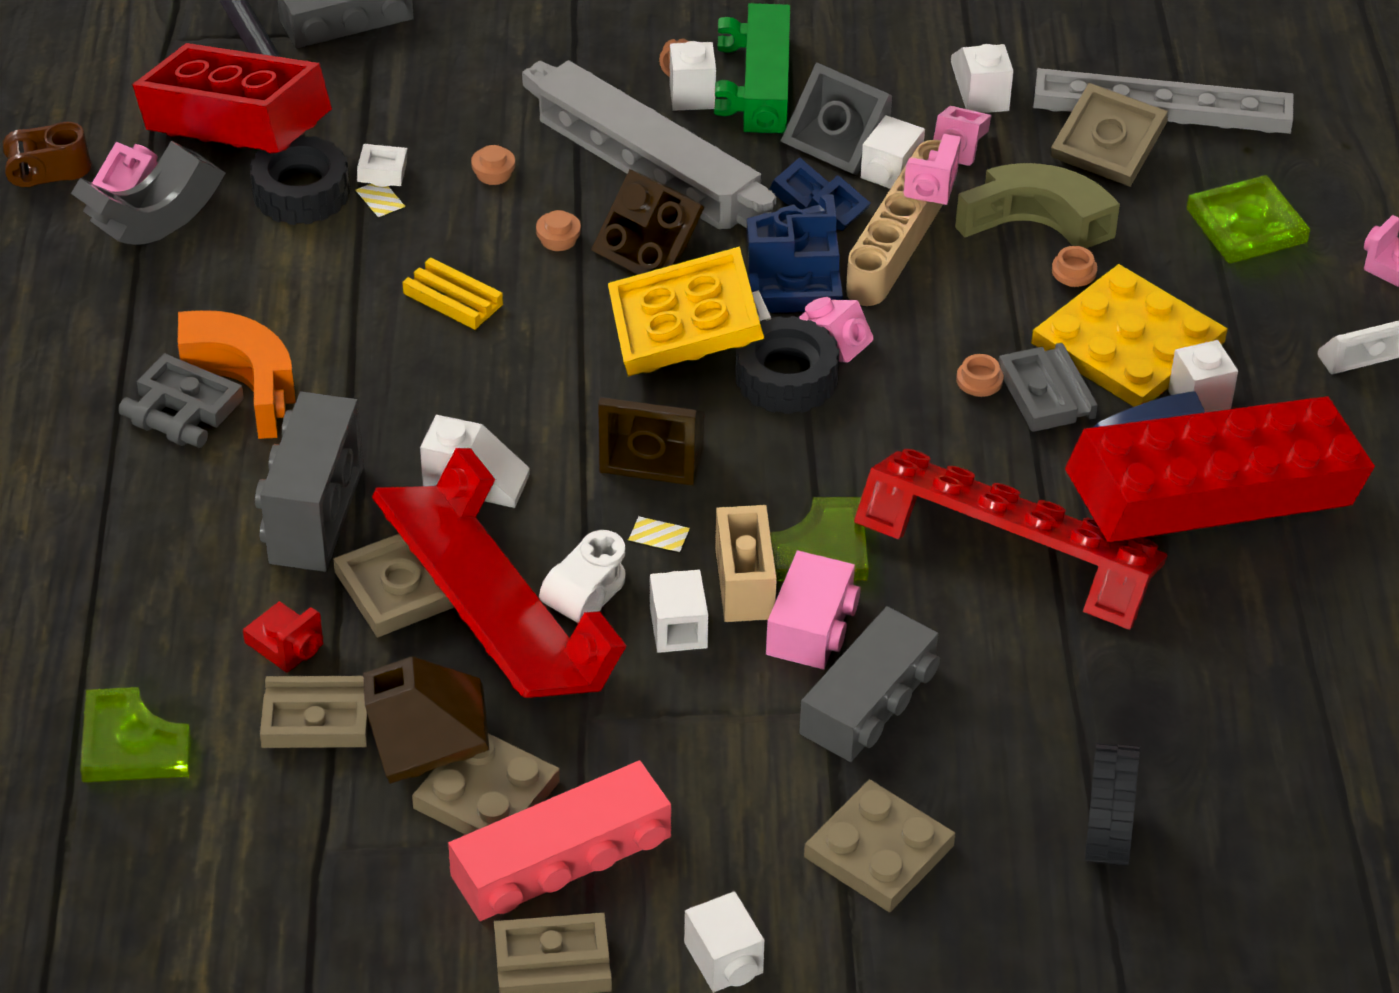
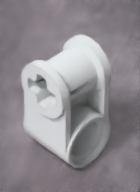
M598 530L589 533L560 564H557L547 574L540 589V601L579 623L584 612L600 611L625 584V569L621 564L625 556V543L617 533L609 530Z

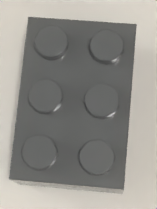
M300 391L293 410L285 412L282 424L283 437L280 444H274L271 448L267 479H260L257 485L255 505L256 508L262 509L263 514L260 525V541L266 543L269 564L327 572L363 470L357 399Z

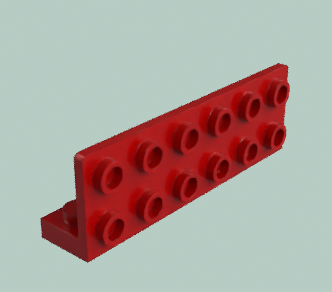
M455 448L436 486L378 487L375 489L372 498L382 510L386 519L392 523L409 546L410 551L419 559L434 579L435 584L443 591L458 611L461 619L467 623L485 647L486 652L495 660L510 680L513 688L522 697L532 698L599 692L602 690L627 645L600 611L584 612L570 638L476 518L496 479L471 448Z
M903 449L902 452L897 451L871 468L854 519L855 523L899 540L905 534L916 498L919 496L1097 565L1098 569L1083 612L1128 630L1134 626L1150 579L1165 564L1168 556L1166 553L1157 550L1158 545L1155 542L1144 537L1107 542L1093 518H1084L1083 521L1065 515L1066 510L1053 502L1039 500L1036 504L1020 498V492L1011 486L1001 483H993L992 486L976 481L974 480L975 474L964 468L948 466L945 469L929 463L930 457L916 450Z

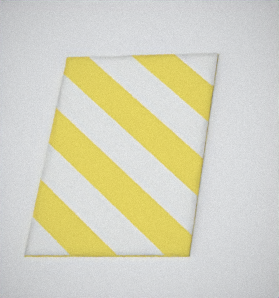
M369 184L356 189V192L377 217L405 207L388 186L378 187Z
M638 517L628 540L680 552L690 528Z

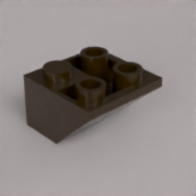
M629 169L591 250L638 275L678 264L705 206L653 178Z
M413 656L363 673L365 708L383 768L390 784L409 777H418L429 770L456 761L468 760L479 753L490 750L484 687L480 678Z

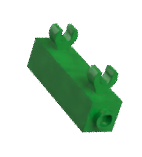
M748 3V23H740L732 17L718 19V33H728L731 36H718L717 50L725 53L734 52L740 47L747 48L745 86H737L728 80L716 81L715 97H726L728 99H715L714 114L730 116L736 111H744L743 132L784 133L787 127L790 5Z

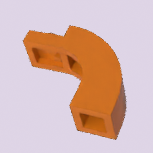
M222 311L178 312V349L180 360L218 376L233 378L246 384L254 392L258 439L277 438V418H284L286 404L296 403L291 359L283 342L264 325L241 315Z

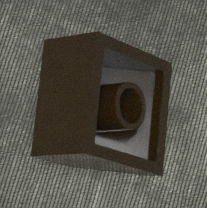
M600 397L598 403L600 473L694 486L704 447V411Z

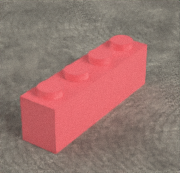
M639 760L448 842L450 874L481 922L496 914L508 913L519 904L546 892H556L567 883L591 872L606 870L616 861L641 850H650L657 847L664 840L671 838V803Z

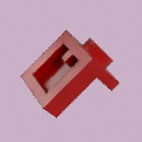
M280 601L243 629L244 642L286 673L303 660H308L314 656L319 647L324 644L320 612L310 607L299 615Z

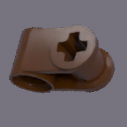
M65 121L50 126L18 129L10 132L3 140V152L8 158L5 165L6 177L9 182L19 187H31L37 184L60 180H75L85 176L91 169V160L84 130L81 125L75 122ZM20 141L23 142V148H24V152H23V153H20V150H19V142H20ZM28 163L29 174L25 175L24 164Z

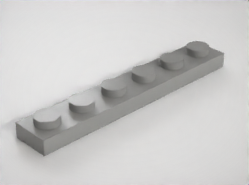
M1037 69L1033 108L1048 109L1056 112H1072L1088 83L1166 110L1168 111L1169 122L1291 134L1293 93Z

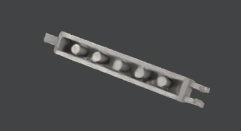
M568 60L559 67H554L538 61L531 68H527L522 72L523 86L539 99L540 121L626 174L629 169L634 170L702 204L705 208L700 218L717 229H731L738 223L747 228V218L763 213H771L770 210L773 211V207L776 205L775 193H772V190L769 191L767 187L761 184V173Z

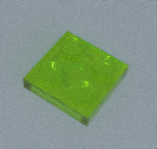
M1267 175L1199 192L1188 197L1187 210L1229 264L1308 242L1310 228Z

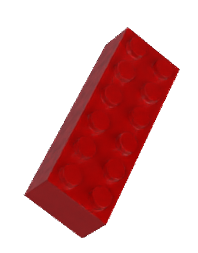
M1325 396L1086 428L1083 430L1065 470L1107 542L1350 506L1355 502L1375 465L1330 397Z

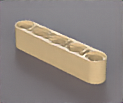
M941 140L922 142L916 148L911 158L928 160L931 150L938 151ZM906 165L848 257L847 297L850 300H858L862 306H873L881 303L886 298L943 205L904 196Z

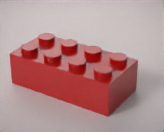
M190 43L184 44L132 84L146 130L166 133L169 136L179 135L197 138L203 142L214 141L232 144L234 147L261 149L268 153H278L289 148L296 138L306 130L313 128L318 120L332 110L320 63Z

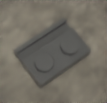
M1057 343L1055 349L1045 351L1043 347L999 356V365L1004 375L1003 380L1032 432L1076 423L1077 417L1086 415L1089 420L1096 418L1098 404L1063 343Z

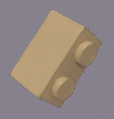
M766 505L716 508L715 549L724 622L768 620L776 600V572Z

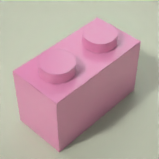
M797 550L767 621L766 655L825 669L831 651L839 652L843 645L847 626L846 622L843 621L846 614L854 616L858 606L861 588L853 585L855 564Z

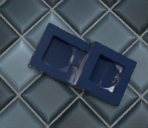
M798 158L778 175L769 188V191L772 190V193H775V196L787 205L794 204L801 210L818 205L821 196L833 194L836 210V229L841 231L865 212L871 204L839 175L828 182L801 158Z

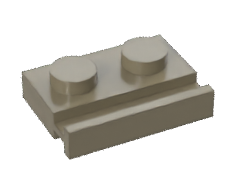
M266 676V691L263 699L260 728L262 748L367 747L369 718L365 708L363 676Z
M604 913L494 921L499 993H599L612 991Z

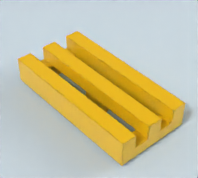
M431 257L425 262V270L419 267L414 271V279L407 277L402 282L403 294L474 330L503 305L502 292ZM426 285H428V286H430V287H432V288H434V289H436V290H438V291L444 293L445 295H443V294H441V293H439V292H437V291H435V290H433V289L427 287ZM461 302L464 303V304H466V305H468V306H470V307H472V308H474V309H476V310H478L479 312H477V311H475V310H473V309H471V308H469V307H467V306L461 304Z

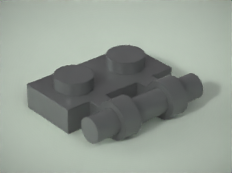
M164 353L137 381L138 393L143 398L138 402L125 397L119 405V414L130 418L134 426L148 431L153 428L165 433L167 439L181 446L188 443L201 448L207 441L208 432L197 427V425L202 421L217 428L243 401V388L238 383ZM168 407L178 411V413L173 417L161 411Z

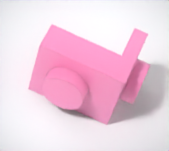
M829 297L818 298L810 302L805 307L806 312L800 316L802 320H811L816 322V325L826 328L829 331V335L836 339L837 348H839V362H850L873 341L872 332L858 300H831Z

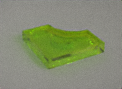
M813 497L811 511L801 523L784 531L771 532L776 581L785 580L797 550L855 564L854 580H867L868 560L865 527L854 522L862 497Z
M139 687L86 690L80 768L82 781L94 782L189 776L191 740L189 724L167 722L151 714L141 702Z

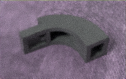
M171 141L154 170L135 187L125 191L114 192L80 178L71 194L86 204L83 212L92 217L90 221L117 241L132 245L147 244L164 238L196 216L211 198L226 173L198 153Z

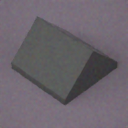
M816 62L781 142L857 175L861 171L863 143L885 115L891 117L892 95Z

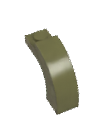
M1008 164L987 169L984 185L958 194L955 228L964 237H968L1011 221H1033L1054 228L1072 246L1089 248L1115 238L1120 204L1102 186L1077 172L1046 164Z

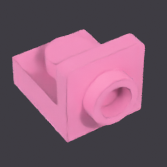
M949 106L937 117L933 140H942L943 134L961 137L958 164L970 166L975 160L978 140L989 131L991 115Z
M943 134L938 151L931 150L928 160L908 159L904 183L905 197L948 204L958 172L961 137Z
M116 142L92 183L114 192L131 189L141 183L158 164L156 162L158 156L142 145L135 144L131 148Z
M1392 215L1381 227L1375 226L1369 232L1364 243V250L1368 251L1364 270L1399 287V238L1397 237L1399 217Z

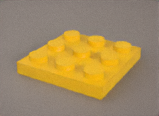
M740 247L608 283L623 361L628 376L642 372H654L664 366L686 360H697L707 354L729 348L744 347L751 342L764 339Z
M1118 264L1033 329L1031 343L1036 347H1043L1045 351L1055 349L1057 343H1063L1080 374L1135 407L1154 400L1169 388L1175 349L1218 340L1222 345L1226 340L1228 328Z

